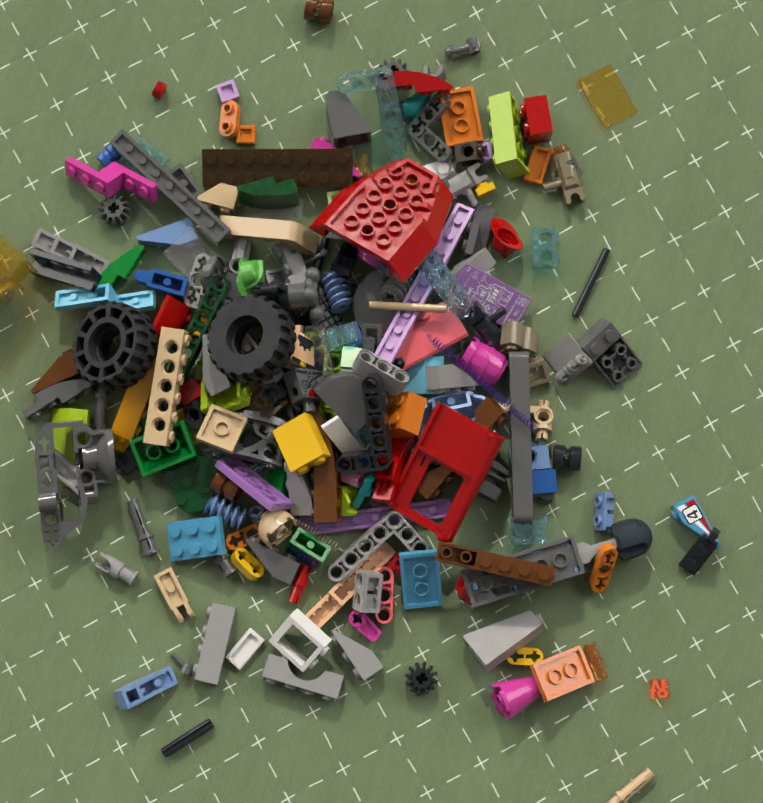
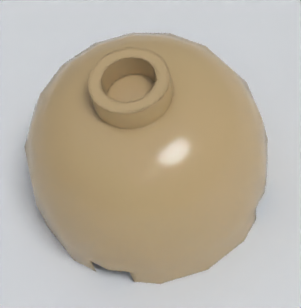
M285 510L266 511L262 514L258 525L259 536L269 548H272V544L278 546L293 533L291 528L293 525L297 526V520Z

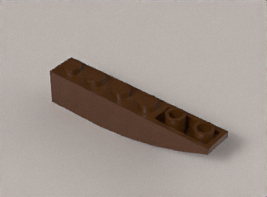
M315 406L316 412L312 415L331 456L326 458V462L323 464L314 465V469L311 471V477L314 481V488L311 491L314 508H312L311 515L314 523H342L341 473L335 467V462L338 459L337 448L321 427V425L328 421L324 409Z
M439 541L435 561L550 588L556 568Z

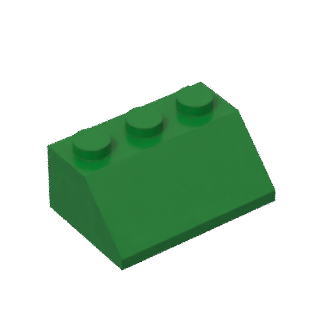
M180 420L173 425L175 438L170 447L143 443L144 435L129 441L142 477L197 456L194 438L186 420Z

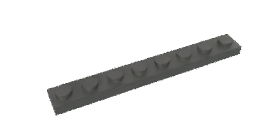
M123 129L109 142L148 180L156 183L157 188L218 245L231 232L228 226Z

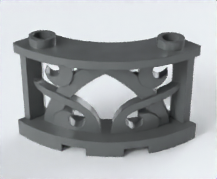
M244 410V412L240 413L234 411V413L248 418L244 430L248 427L249 423L253 424L256 435L262 440L246 448L242 447L238 442L233 454L210 445L208 448H205V452L210 454V457L213 459L232 458L263 465L264 469L273 471L275 468H282L283 454L279 445L274 441L276 438L272 431L288 421L271 416L270 419L265 416L260 417V412ZM261 427L267 428L266 431H263L267 436L259 432ZM269 444L277 448L274 460L265 456L266 452L273 454L268 446Z

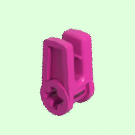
M357 610L350 613L349 622L353 627L372 642L379 638L382 632L365 613ZM353 614H362V623H353Z

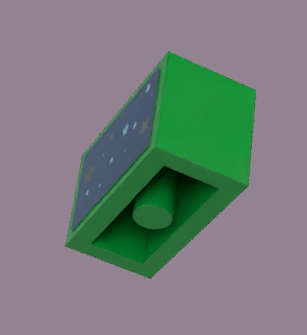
M299 527L285 548V551L313 569L318 570L332 547Z

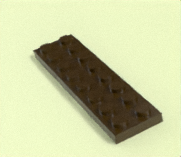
M202 149L203 187H214L220 183L237 187L274 176L275 183L294 178L297 187H348L353 184V149Z

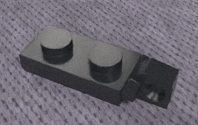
M714 527L708 535L705 533L701 534L678 565L695 576L716 549L718 542L715 540L721 531Z

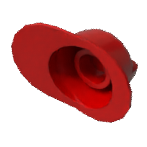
M498 217L490 221V226L494 233L492 246L503 258H508L516 250L523 248L522 241L510 223Z

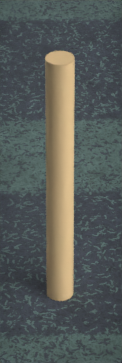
M369 301V309L447 312V305Z

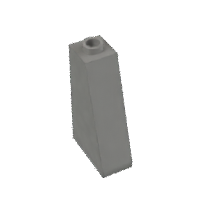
M529 610L465 634L463 640L466 647L483 668L489 672L543 633L542 624L544 622L538 614L534 615Z

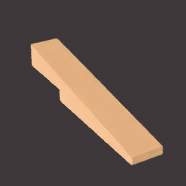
M386 541L382 543L343 580L339 581L305 616L317 627L321 628L354 596L356 570H372L377 572L397 552Z

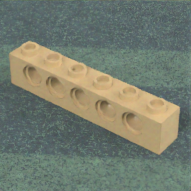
M161 327L143 443L170 447V444L174 442L175 432H173V425L176 424L178 419L176 407L181 400L179 388L184 381L182 369L187 362L185 351L190 343V335H188L186 330ZM176 343L178 346V350L176 353L172 354L170 352V347L172 344ZM170 363H173L175 366L172 373L167 371V366ZM167 382H170L172 385L169 392L164 390V385ZM164 401H167L169 405L168 409L165 412H163L161 410V404ZM163 420L165 422V428L164 430L160 431L158 429V423Z

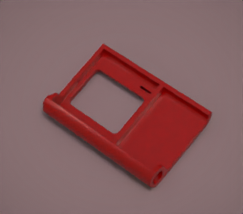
M437 402L399 478L392 504L387 503L386 506L434 532L438 541L452 543L505 438L454 409ZM432 461L463 477V482L441 524L410 508V503Z

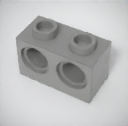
M356 570L353 609L361 613H380L384 574L372 570Z

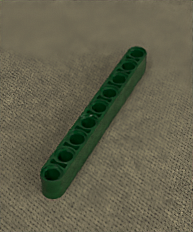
M219 274L213 277L187 329L188 335H190V343L186 349L191 350V356L187 358L186 365L183 366L182 374H184V381L180 385L179 393L202 350L203 335L210 332V325L217 317L218 311L222 309L232 288L231 280L224 275ZM224 279L226 282L225 287L219 289L218 282ZM212 297L217 298V303L214 306L209 305V300ZM207 314L209 319L207 323L202 324L201 317ZM198 331L200 338L197 341H193L192 335ZM173 363L170 364L167 370L168 373L174 371L175 366ZM167 382L164 385L165 392H167V386L170 384V382ZM165 401L166 407L164 410H162L163 412H165L168 409L169 405L167 401ZM148 411L143 419L144 428L146 426ZM163 420L158 423V429L164 427L165 422Z

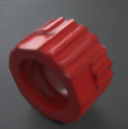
M158 81L152 96L161 100L166 92L167 84Z

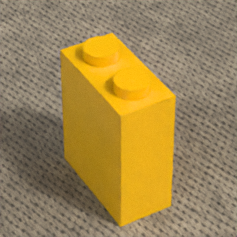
M303 413L272 431L291 473L305 474L310 470V467L326 462L325 459L331 456L312 414Z

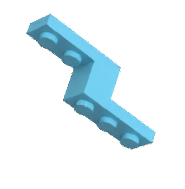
M110 283L98 285L94 293L78 288L56 291L54 308L56 311L90 306L96 309L98 305L116 301L123 302L141 311H150L156 308V292L154 290L118 295Z

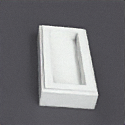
M249 628L225 658L241 670L265 640L253 629Z

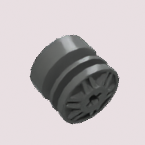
M493 461L477 495L497 503L502 490L496 486V483L506 485L507 481L500 476L509 478L511 472L500 463Z

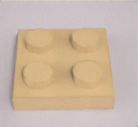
M211 404L196 436V440L233 454L248 418Z

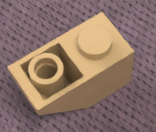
M220 183L197 196V199L209 210L216 208L223 214L235 213L238 203L237 187Z

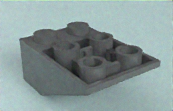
M603 318L598 320L576 341L593 363L591 365L614 389L643 364L614 325Z

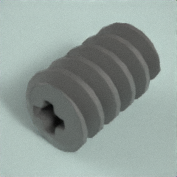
M413 273L404 284L390 276L379 293L382 302L401 303L416 279V274Z

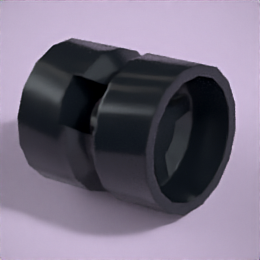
M554 444L552 469L563 470L567 467L569 471H580L582 447L570 446L566 448L565 445ZM563 454H567V461H563Z

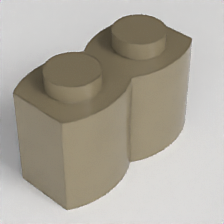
M516 321L502 323L500 345L506 348V351H528L529 357L537 354L539 331L526 327Z

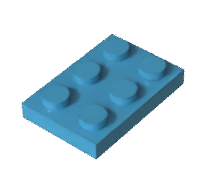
M222 516L167 523L171 562L226 554Z
M437 549L399 553L404 609L443 605L439 561H435Z

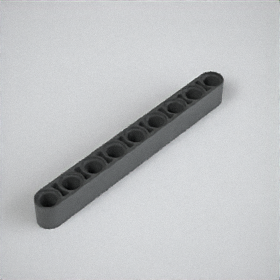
M528 351L508 352L509 402H511L509 407L513 405L511 410L516 407L514 412L519 409L516 415L522 411L519 418L525 414L521 421L527 416L525 422L530 419L528 422L530 424ZM511 411L513 524L533 523L531 429L529 426H526V423L523 424V421L520 422V419H517L518 416L515 417V414H512L513 411Z

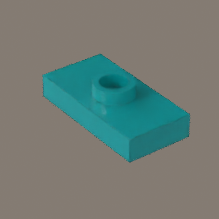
M376 471L369 472L352 503V507L359 509L364 499L370 497L374 490L372 484L375 480Z

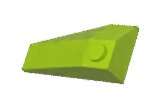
M74 408L53 409L51 423L81 420L90 427L91 412L89 410ZM72 427L53 428L55 450L57 449L76 466ZM84 433L80 434L78 442L86 444L89 436ZM62 482L63 487H68L64 482Z

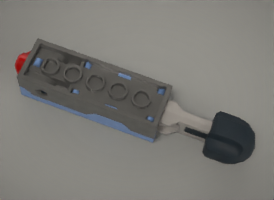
M633 518L613 523L610 528L612 539L594 545L584 542L576 544L572 535L508 555V557L556 567L553 584L584 574L583 565L589 563L592 557L598 553L600 546L605 543L614 544L619 558L626 561L646 553L651 547L653 537L651 529L645 522ZM467 568L460 571L461 575L455 585L459 599L471 605V608L543 587Z

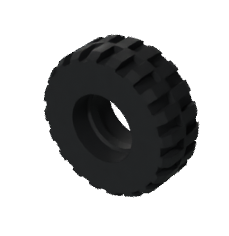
M250 294L247 297L240 296L235 301L228 302L223 309H220L217 317L212 321L207 339L209 340V344H207L208 352L212 354L210 355L212 363L216 365V368L221 373L244 385L262 384V381L268 382L275 375H279L283 371L282 369L286 365L288 366L291 361L290 357L294 354V343L297 340V334L294 332L295 324L291 320L289 313L269 298L257 296L256 294ZM262 325L263 336L260 344L254 351L242 355L241 343L243 337L253 327Z
M116 301L98 305L96 309L89 311L87 316L79 323L80 326L76 329L74 334L75 340L72 343L74 352L72 357L74 362H76L75 367L78 373L90 384L109 391L126 390L128 386L136 385L137 381L147 375L148 369H151L153 359L157 353L156 345H158V340L155 336L156 330L154 325H152L151 319L143 311ZM120 333V347L114 357L109 360L110 344Z

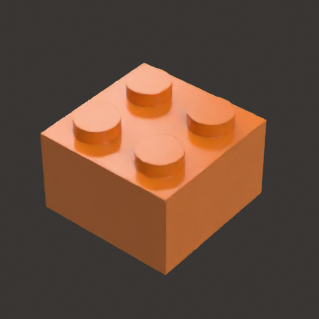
M410 391L401 392L399 395H386L389 400L386 406L391 437L399 439L418 436L427 399Z

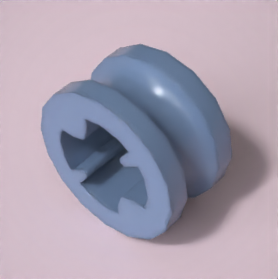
M255 505L248 511L251 522L254 524H259L262 514L265 513L262 505Z

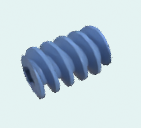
M333 271L325 273L320 278L323 287H325L324 291L327 294L326 297L329 300L328 303L332 313L339 314L350 308L349 305L353 303V299L350 298V291H347L349 287L345 284L347 282L346 278H342L343 276Z
M219 494L215 497L211 496L203 513L206 514L210 511V517L216 514L217 516H222L224 518L223 524L226 525L230 522L231 528L237 525L238 531L246 517L247 508L239 511V504L233 508V503L229 502L226 504L225 498L220 501Z

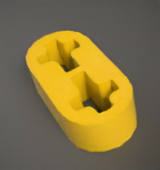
M238 548L232 553L231 562L249 580L256 581L264 574L262 564L245 548Z
M522 647L517 651V654H523V658H517L516 662H513V658L510 657L506 659L512 665H532L543 660V653L538 648ZM533 651H536L540 658L533 662L531 658H526V654L531 655Z

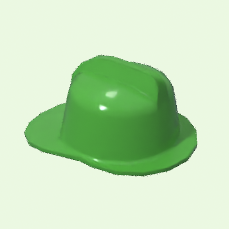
M241 258L239 261L237 289L240 296L247 297V295L254 294L253 285H260L265 280L264 262L262 260L249 261L246 258Z

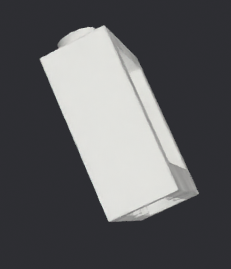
M297 608L268 641L297 668L304 672L308 667L312 669L319 661L317 659L318 655L322 657L329 650L327 645L332 639ZM293 625L318 646L309 659L284 638V635Z

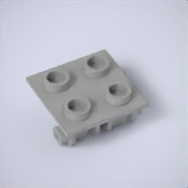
M570 333L565 335L543 355L557 372L555 380L559 383L565 382L567 385L593 363Z

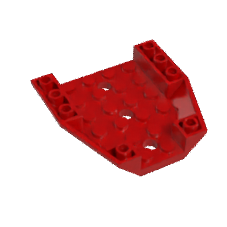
M409 158L399 159L387 163L352 185L342 189L309 226V229L324 238L331 232L388 265V275L404 284L437 246L453 195L439 175ZM414 179L417 182L409 183L407 182V180ZM393 204L395 207L389 209L385 205ZM368 229L372 231L371 234L363 233L364 230Z

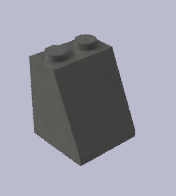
M335 90L325 95L334 146L340 148L371 142V128L345 92Z

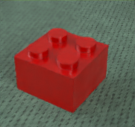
M547 95L524 98L519 110L520 121H524V128H522L523 139H527L528 145L550 141L553 127Z

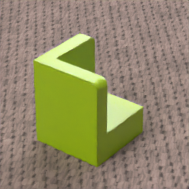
M342 486V516H356L358 513L356 508L352 507V503L359 492L356 487Z

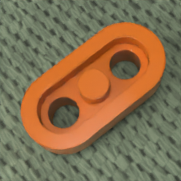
M233 100L223 103L221 107L219 131L226 138H234L239 132L241 107Z

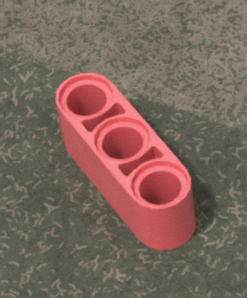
M383 567L377 572L387 571L390 573V579L382 584V591H388L390 598L387 601L381 600L380 611L387 610L390 616L388 620L382 621L379 619L378 613H375V618L380 624H387L393 617L394 575L391 569Z

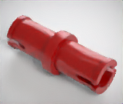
M304 564L300 565L296 580L292 582L294 585L288 601L299 604L304 588L307 589L308 585L306 583L313 568Z

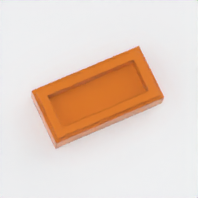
M534 144L528 163L530 174H526L523 181L538 186L542 185L552 153L551 149Z

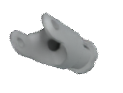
M100 552V555L109 561L111 568L100 563H95V566L115 579L123 580L128 583L129 587H132L139 576V572H134L126 567L125 563L109 554Z

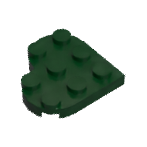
M197 455L162 470L163 478L169 485L175 488V503L180 509L194 514L205 509L207 502L215 493L210 490V485L219 471L215 467L217 461Z

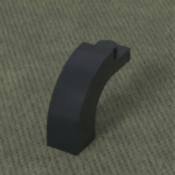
M369 229L364 230L363 233L368 234ZM343 240L330 270L341 276L348 277L351 275L359 258L357 256L359 248Z

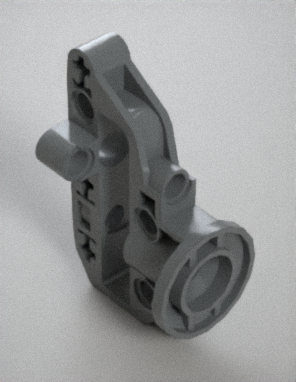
M81 420L45 423L42 426L35 440V462L41 530L46 547L50 549L57 548L63 537L83 523L87 505L97 504V484L117 483L112 429L92 430ZM72 427L80 515L74 520L62 521L53 428ZM82 433L89 436V441L86 444L78 442V436ZM45 437L50 443L46 445V451L39 452L43 451V445L39 444L38 441ZM45 472H49V479H53V482H50V486L42 483V480L45 479ZM85 472H89L92 475V480L88 483L81 480V475ZM54 515L57 520L56 523L53 525L47 524L45 521L46 516ZM58 528V530H54V537L58 538V540H55V544H51V541H47L50 538V530L46 531V529Z

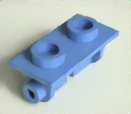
M606 491L597 492L594 498V531L604 530L611 532L610 528L613 524L614 514H607V510H614V496Z

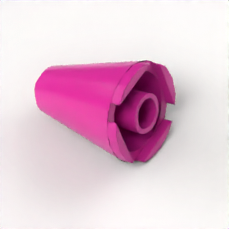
M534 676L498 682L490 686V689L493 688L494 690L491 693L493 703L498 713H503L506 716L503 718L505 721L511 720L541 696Z

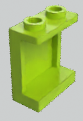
M202 379L200 410L207 415L211 404L231 412L249 406L252 395L250 384L244 385L235 381L237 386L218 396H211L205 391V383Z

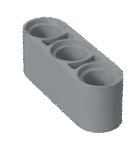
M360 350L352 364L353 371L363 378L369 373H378L382 377L384 390L393 395H399L409 380V375L404 370L369 350ZM368 379V381L376 385V382L373 379Z

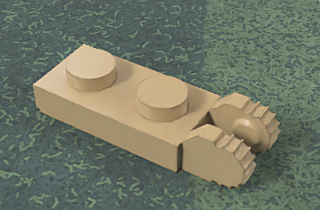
M172 567L154 575L160 590L179 623L184 622V618L178 610V607L183 604L187 614L191 618L194 617L195 614L188 603L189 600Z

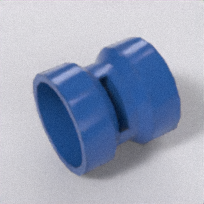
M109 143L105 147L104 152H100L96 158L106 167L112 162L119 161L122 155Z

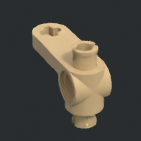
M539 400L537 402L538 406H530L533 430H536L537 427V431L532 432L536 434V442L539 443L542 438V443L548 442V435L552 433L553 410L549 408L550 402L548 400H545L544 405L543 400ZM499 404L508 413L505 418L510 419V412L507 406L504 407V404ZM539 418H545L547 421H540Z

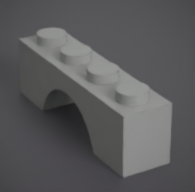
M270 653L262 674L263 677H266V682L277 684V681L285 683L284 687L293 690L296 687L303 688V693L314 696L316 692L322 694L321 698L333 701V698L338 699L344 679L343 675L326 670L317 679L310 681L299 679L292 673L289 659Z

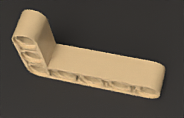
M220 216V220L231 229V232L225 238H245L251 241L284 243L300 253L316 255L319 235L300 223L286 220Z

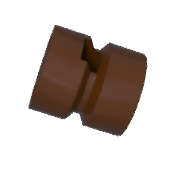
M306 0L304 19L310 21L318 19L319 23L330 24L334 0Z
M220 470L210 485V490L219 495L224 494V498L232 503H235L244 491Z

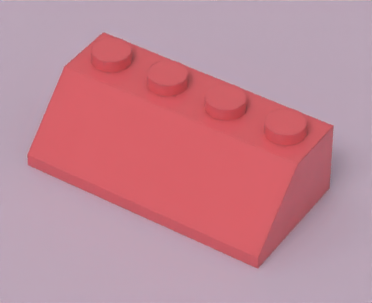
M448 300L437 304L447 305L446 313L422 312L419 314L396 358L401 357L405 361V366L402 370H406L441 351L440 348L444 344L443 349L469 336ZM438 340H439V342L437 343L436 346H438V345L442 342V344H441L440 347H439L440 350H438V347H435V345H433V344H435Z

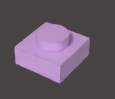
M233 79L216 85L222 104L229 100L240 99Z

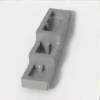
M40 227L30 244L43 252L91 265L100 275L110 262Z

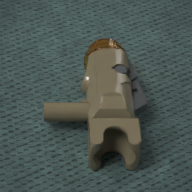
M566 144L554 147L552 149V157H554L555 172L558 173L557 181L543 184L544 191L561 187L567 207L571 204L572 196L578 197L580 203L585 202L584 192L579 182L583 172L571 153L570 148Z

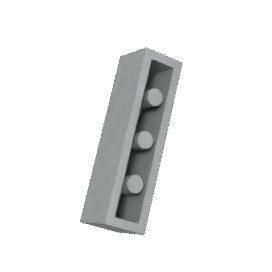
M212 603V606H208L206 617L209 620L202 630L201 636L204 637L203 645L199 644L197 656H200L198 664L195 663L192 675H195L194 680L219 685L237 608Z

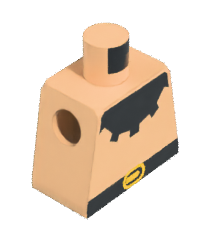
M295 325L294 332L297 334V340L294 343L295 351L290 357L291 361L288 366H285L290 370L294 367L314 370V341L305 336L306 327L302 325Z

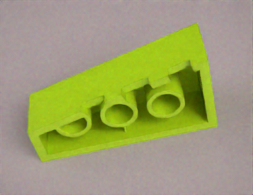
M510 91L488 97L489 105H487V110L491 117L489 128L493 136L491 138V145L494 149V155L492 156L494 165L498 166L508 179L530 174L529 167L524 164V159L527 158V155L520 140H523V133L520 126L517 125L520 123L516 98Z

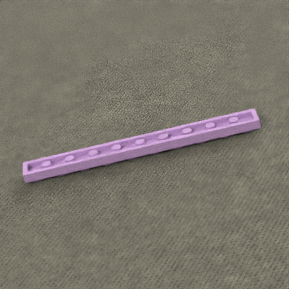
M457 202L442 229L437 246L428 255L402 303H426L475 213L473 208ZM398 310L374 354L393 364L421 311Z

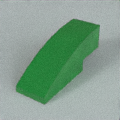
M141 244L113 261L102 272V278L98 285L110 283L114 289L120 278L127 282L146 253L145 246Z

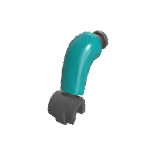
M444 64L438 66L439 69L435 74H430L429 66L424 65L423 73L446 81L447 72ZM415 93L399 103L393 101L392 114L396 115L399 113L405 119L414 118L429 102L431 96H420V93Z

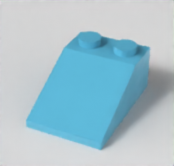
M430 356L404 370L409 375V380L402 392L410 391L421 397L442 395V392L435 393V389L427 390L425 366L444 365V357Z

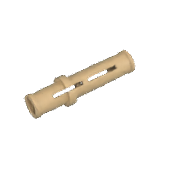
M648 767L645 768L623 789L617 790L615 792L616 795L606 803H628V800L655 778V775Z

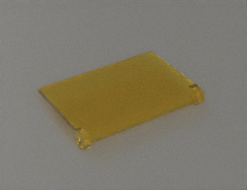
M610 64L577 80L604 129L638 112Z

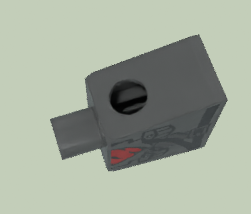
M294 367L283 374L292 404L303 405L304 413L313 414L316 412L315 405L322 401L313 388L324 379L323 371Z

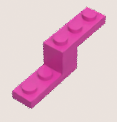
M72 157L65 160L66 175L107 198L125 188L151 203L157 200L156 183L116 162H112L98 172Z

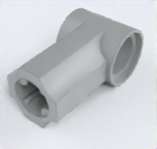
M236 238L232 259L229 263L232 274L238 275V271H235L233 268L239 263L241 258L249 260L252 246L251 240Z

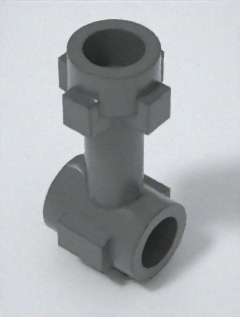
M470 37L466 39L467 44L454 47L453 44L448 45L445 48L447 59H456L457 54L469 51L470 55L480 53V41L477 40V37Z

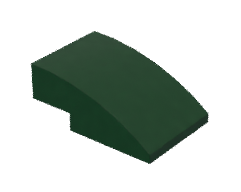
M273 176L237 186L239 204L259 209H284L299 206L298 189L294 178L275 183Z

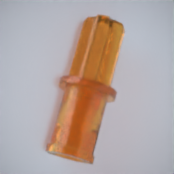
M592 642L591 644L584 645L583 647L590 661L589 665L592 666L597 681L607 679L608 675L602 662L603 658L600 657L596 643Z

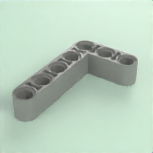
M390 510L329 564L327 569L328 576L335 582L343 580L392 534H395L410 551H415V546L420 543L425 545L424 550H429V546L402 514L395 510ZM397 515L399 517L398 523L390 524V516ZM383 528L385 530L384 535L376 537L374 535L376 529ZM405 529H409L412 531V535L409 538H403L402 532ZM363 541H368L370 547L367 550H362L360 544ZM347 555H355L356 560L353 563L346 562L345 558ZM334 567H339L342 572L338 576H333L331 570Z

